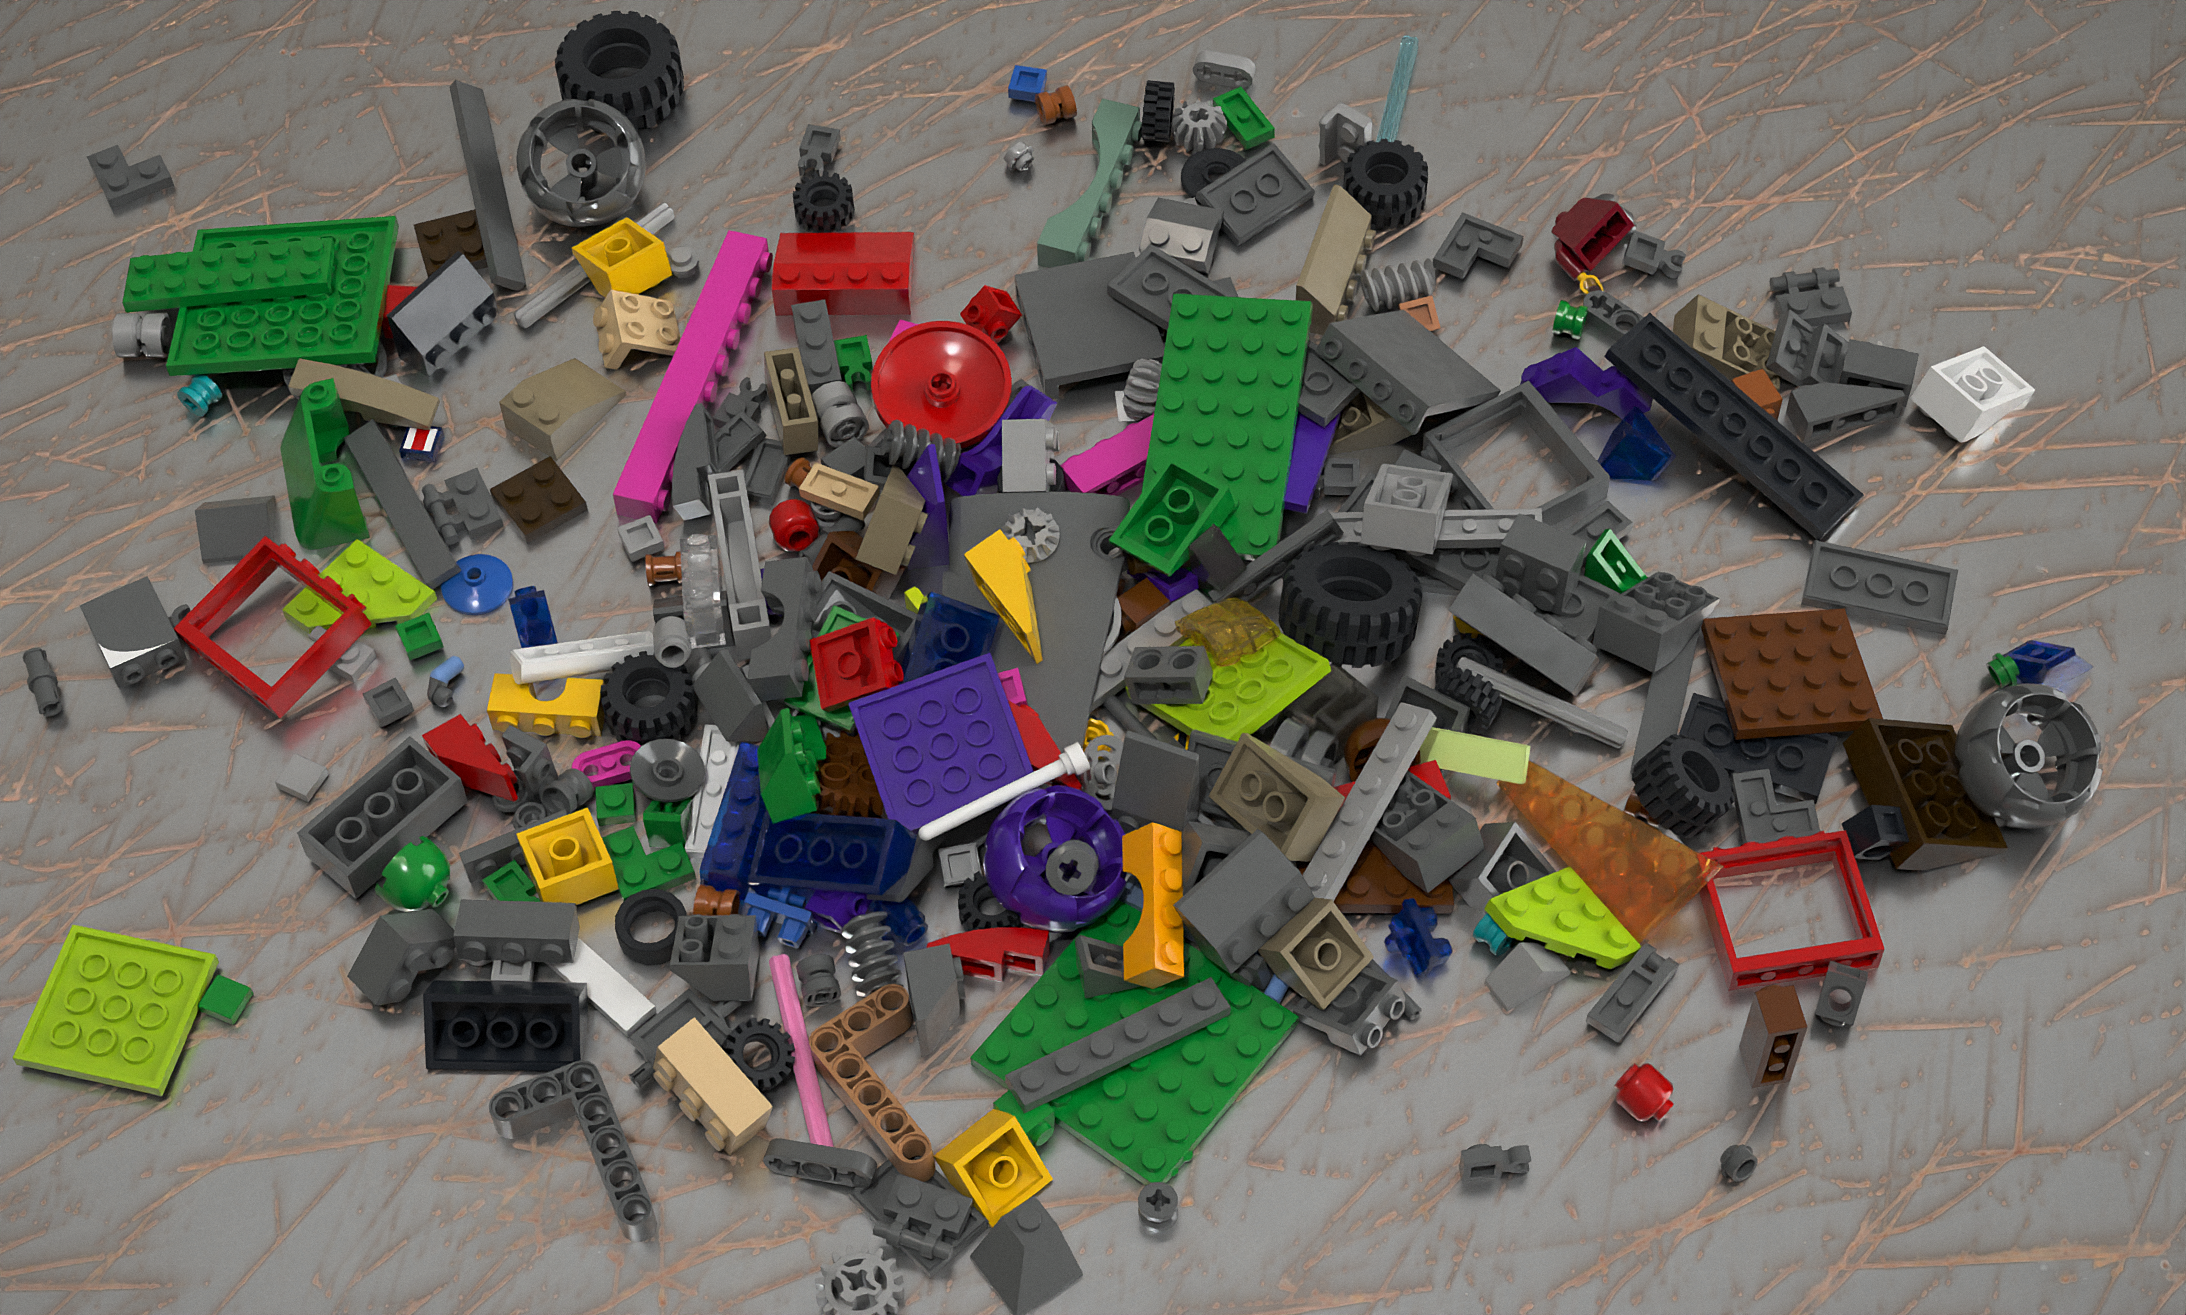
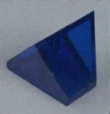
M1634 406L1612 431L1597 461L1609 474L1610 479L1655 481L1677 456L1640 408Z
M2029 640L2003 654L2004 657L2009 655L2016 663L2020 672L2016 677L2022 684H2042L2058 688L2093 668L2091 664L2076 655L2075 649L2072 647Z

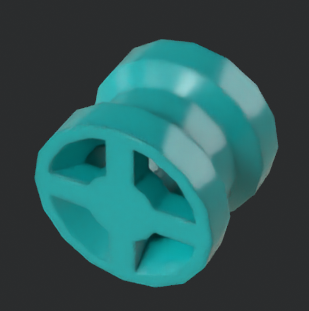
M196 374L191 378V384L188 387H182L177 392V396L190 412L203 417L208 412V406L222 398V393L210 378L204 374Z
M1488 913L1484 915L1473 931V938L1479 943H1487L1490 951L1496 957L1504 954L1516 941V939L1508 937Z

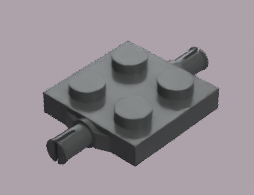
M687 989L629 1036L631 1044L646 1060L643 1065L632 1074H629L630 1080L636 1087L640 1088L653 1077V1073L656 1072L653 1066L657 1047L694 1017L721 1047L723 1041L732 1032L726 1025L724 1018L741 1005L740 1001H720L715 1006H712L699 999L690 989Z

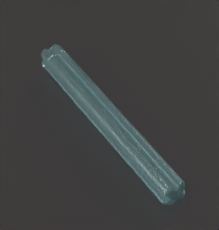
M1406 35L1401 40L1376 142H1380V139H1388V142L1396 140L1418 51L1419 40L1415 36L1409 37Z

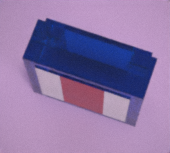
M431 426L430 430L407 427L399 449L401 458L435 462L444 436L442 427Z

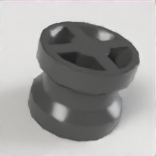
M1153 1182L1146 1185L1140 1191L1138 1215L1142 1225L1154 1232H1163L1172 1228L1178 1217V1196L1174 1188L1166 1183Z

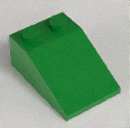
M1169 454L1110 537L1109 542L1170 577L1217 532L1234 508L1235 503L1230 488Z

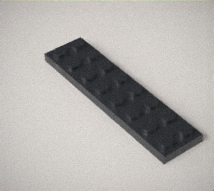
M1651 313L1645 316L1611 346L1604 357L1818 541L1863 498L1864 494Z

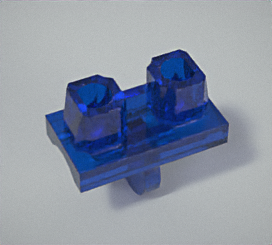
M529 586L514 591L515 597L508 600L521 648L557 644L544 590L537 591L535 586Z
M1414 898L1404 899L1402 910L1391 919V923L1388 925L1391 934L1385 938L1384 945L1388 952H1400L1403 959H1408L1417 978L1427 977L1433 966L1447 962L1453 949L1448 939L1444 937L1433 939L1430 933L1438 925V917L1433 907H1418Z

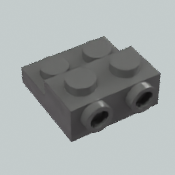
M1364 967L1324 1010L1317 1008L1303 997L1292 1011L1299 1016L1300 1022L1327 1033L1331 1043L1362 1055L1367 1047L1374 1048L1379 1044L1383 1034L1382 1029L1390 1019L1397 1020L1401 1017L1405 1009L1406 999L1397 979Z

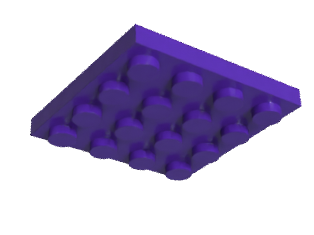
M990 653L848 703L896 841L916 835L922 826L1034 772Z

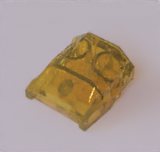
M1228 598L1224 601L1205 606L1175 621L1177 631L1181 635L1184 634L1185 637H1189L1192 646H1205L1206 651L1212 654L1214 663L1219 666L1233 665L1240 660L1242 655L1254 654L1281 635L1279 627L1248 602L1239 598Z

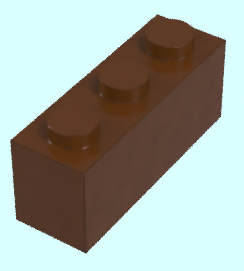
M1769 985L1754 993L1739 1045L1752 1088L1786 1083L1791 1080L1808 1028L1794 985L1785 987Z

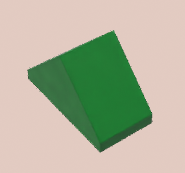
M1611 529L1603 531L1587 554L1584 576L1620 594L1648 578Z
M693 796L678 802L653 800L643 812V822L649 847L666 848L682 842L685 848Z

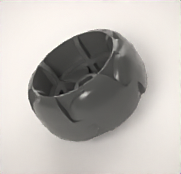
M566 99L548 106L530 121L528 128L520 138L517 148V171L525 196L539 213L563 226L582 228L594 225L597 227L615 220L632 206L644 183L646 164L641 138L633 124L624 114L614 107L597 100ZM584 126L596 128L607 134L615 142V147L594 156L591 151L579 148L575 127H578V131H583ZM548 142L568 155L566 159L568 175L557 182L552 188L548 186V182L541 172V157L547 150ZM579 168H587V171L580 172ZM598 172L616 178L615 186L606 195L590 201H585V197H580V191H589L596 186Z
M2029 683L2008 686L1988 695L1977 703L1967 714L1958 730L1955 742V755L1961 766L1958 777L1962 787L1980 811L1987 816L2004 819V825L2020 829H2041L2062 822L2083 809L2095 794L2101 781L2103 769L2098 768V762L2102 746L2096 726L2080 704L2069 702L2065 694L2057 688ZM2015 713L2027 718L2028 723L2033 726L2037 725L2042 730V733L2037 742L2025 739L2015 743L2001 725L2003 719ZM2056 756L2055 768L2058 770L2057 785L2053 795L2049 797L2048 790L2037 771L2043 767L2045 757Z

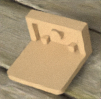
M610 290L601 306L595 309L593 315V324L597 327L599 337L598 347L602 353L605 368L618 370L631 348L673 356L681 339L674 306L668 300Z

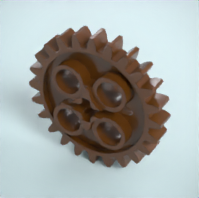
M841 730L840 737H835L829 732L826 733V740H824L826 759L816 760L818 771L815 774L821 793L816 794L815 797L816 801H819V809L823 810L830 806L833 808V815H837L841 810H844L849 818H852L854 812H860L864 818H867L869 811H874L877 815L881 816L884 805L858 731L854 733V736H848L844 730Z

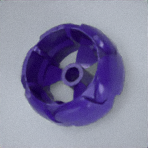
M1063 785L1050 786L1046 789H1032L1013 799L991 824L985 841L986 853L983 863L985 877L997 901L1005 909L1019 915L1021 923L1033 929L1048 930L1049 933H1064L1074 931L1083 926L1088 927L1099 920L1116 904L1126 887L1127 882L1125 878L1127 873L1123 872L1122 836L1125 833L1118 820L1112 819L1104 810L1102 804L1084 791ZM1037 823L1046 824L1052 843L1047 844L1035 857L1024 855L1021 847V841L1025 834L1024 828L1033 827ZM1070 840H1079L1091 846L1098 857L1099 865L1092 883L1085 891L1076 895H1065L1057 892L1052 888L1046 877L1048 858L1060 844ZM1072 859L1067 864L1068 868L1066 870L1070 875L1078 871L1077 866L1073 865Z

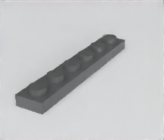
M1210 977L1006 1074L1005 1083L1022 1111L1026 1113L1230 1015L1231 1006Z

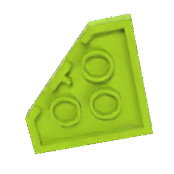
M358 539L318 575L322 579L326 576L331 577L343 589V595L348 597L350 594H353L359 602L366 606L367 609L363 613L372 623L369 628H375L376 623L397 621L400 624L423 614L437 600L434 590ZM306 587L282 609L286 619L308 634L316 626L329 629L341 616L339 612Z
M1570 866L1489 899L1484 908L1508 937L1523 941L1525 937L1545 942V949L1575 957L1577 953L1595 958L1596 965L1608 969L1631 961L1642 947Z

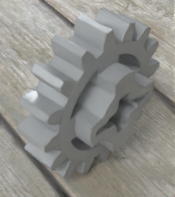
M863 1244L861 1251L855 1253L852 1246L848 1245L846 1247L847 1255L841 1257L838 1253L833 1252L832 1260L834 1264L831 1266L822 1263L820 1266L824 1277L816 1278L815 1284L816 1289L820 1291L816 1294L818 1306H824L822 1308L823 1315H887L888 1311L895 1314L899 1312L896 1300L904 1299L903 1287L899 1286L904 1283L902 1272L895 1271L897 1266L894 1258L884 1261L883 1249L879 1248L874 1254H870L868 1244ZM880 1274L887 1283L886 1291L878 1283ZM834 1287L841 1293V1301L839 1303L833 1296Z

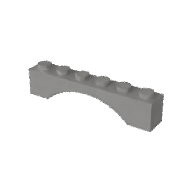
M742 469L708 475L738 661L750 659L752 649L772 638L765 597L761 592L762 578Z

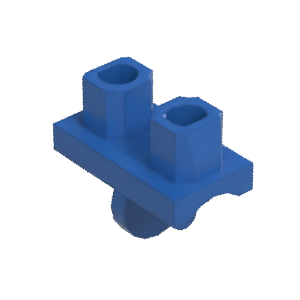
M787 881L782 890L770 887L768 898L748 892L744 903L748 908L747 915H756L758 936L766 937L772 921L782 924L777 937L779 942L794 948H799L807 932L814 934L818 923L812 920V912L800 909L805 907L807 898L796 895L797 883Z

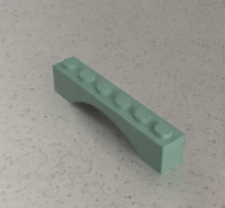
M1102 98L1092 120V145L1099 159L1096 176L1089 188L1075 203L1064 211L1048 218L1037 242L1038 265L1052 268L1088 260L1091 250L1090 242L1092 238L1098 237L1102 224L1101 217L1103 213L1107 214L1111 208L1112 192L1114 189H1119L1123 178L1122 169L1124 165H1129L1132 160L1133 144L1135 141L1139 142L1141 140L1142 122L1140 121V107Z

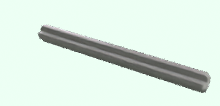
M661 203L635 223L651 234H654L674 219V211L666 203ZM580 264L516 310L514 317L517 324L524 329L528 328L591 280Z

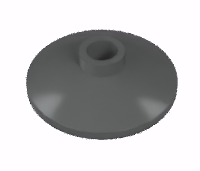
M657 739L644 744L635 752L630 764V776L636 788L645 796L661 802H678L691 797L700 789L704 781L705 766L698 752L688 744L674 739Z

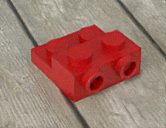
M874 617L809 640L820 705L824 711L831 712L848 706V703L895 687L904 679L902 667L894 660L892 648L896 647L898 643L896 633L887 623Z

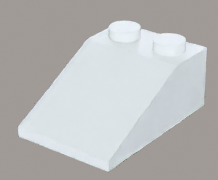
M1983 346L1931 366L1910 399L1919 406V410L1924 415L1933 418L1939 423L1949 437L1962 443L1982 434L2029 398L2035 389Z

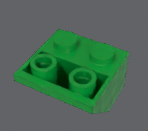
M789 708L780 711L757 749L761 796L773 823L816 811L815 795L821 793L815 774L818 771V765L812 749L806 751L803 744L806 742L803 725L800 720L794 722Z

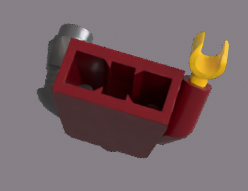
M1606 193L1594 199L1584 197L1568 212H1561L1556 217L1555 226L1551 231L1557 240L1554 244L1556 261L1573 281L1578 280L1580 282V289L1584 296L1589 293L1588 289L1593 285L1598 286L1601 291H1604L1599 279L1595 275H1587L1586 271L1591 272L1622 238L1630 236L1636 230L1637 225L1634 222L1633 213L1614 201L1613 194Z

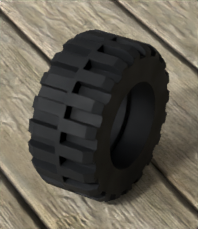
M620 10L611 11V14L604 16L600 13L594 15L593 19L588 22L583 20L578 23L577 29L575 31L571 29L564 37V41L560 43L557 49V57L555 58V69L562 101L566 99L583 101L593 99L606 103L624 114L633 124L636 132L643 127L649 129L655 126L658 119L663 121L670 114V109L674 110L680 101V96L684 90V76L677 41L664 24L660 22L657 24V20L648 15L641 17L638 12L634 11L622 14ZM632 66L641 68L637 73L625 78L607 79L599 77L603 72L615 67ZM591 127L592 130L602 133V131Z
M1330 542L1327 546L1323 547L1319 544L1311 547L1308 552L1304 550L1298 554L1285 570L1278 612L1279 625L1284 635L1326 658L1334 666L1342 667V664L1352 665V668H1362L1364 665H1371V667L1380 666L1385 660L1391 662L1397 659L1409 649L1412 641L1415 639L1423 595L1422 587L1415 572L1411 571L1409 565L1403 560L1398 561L1396 556L1388 551L1384 553L1373 549L1370 545L1364 547L1359 546L1355 542H1348V544Z

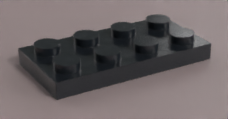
M1696 693L1692 695L1679 732V736L1684 734L1691 739L1694 738L1704 747L1711 750L1715 757L1720 760L1729 776L1735 773L1769 769L1775 792L1804 801L1814 800V804L1817 803L1838 738L1828 733L1736 740L1724 702Z

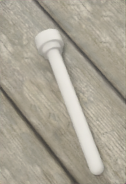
M1076 742L1064 748V753L1058 755L1059 760L922 826L918 832L919 837L925 841L930 840L1065 773L1068 776L1073 773L1078 776L1090 770L1091 767L1080 744Z

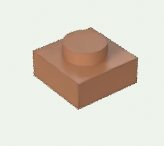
M1432 295L1398 304L1399 310L1404 309L1430 332L1441 329Z

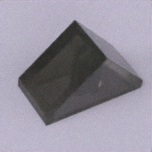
M1215 524L1188 546L1191 570L1194 575L1198 576V587L1201 589L1222 591L1247 569L1220 528Z

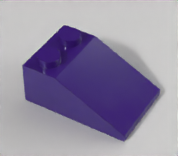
M935 444L927 445L907 476L926 500L921 512L928 514L921 533L913 532L909 544L915 546V549L909 561L908 570L949 565L945 499Z

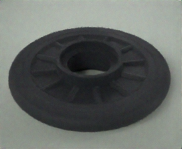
M1211 148L1197 152L1185 162L1182 168V186L1190 197H1195V200L1198 201L1196 199L1197 192L1213 182L1208 177L1212 173L1226 174L1245 162L1246 159L1234 151L1223 148Z

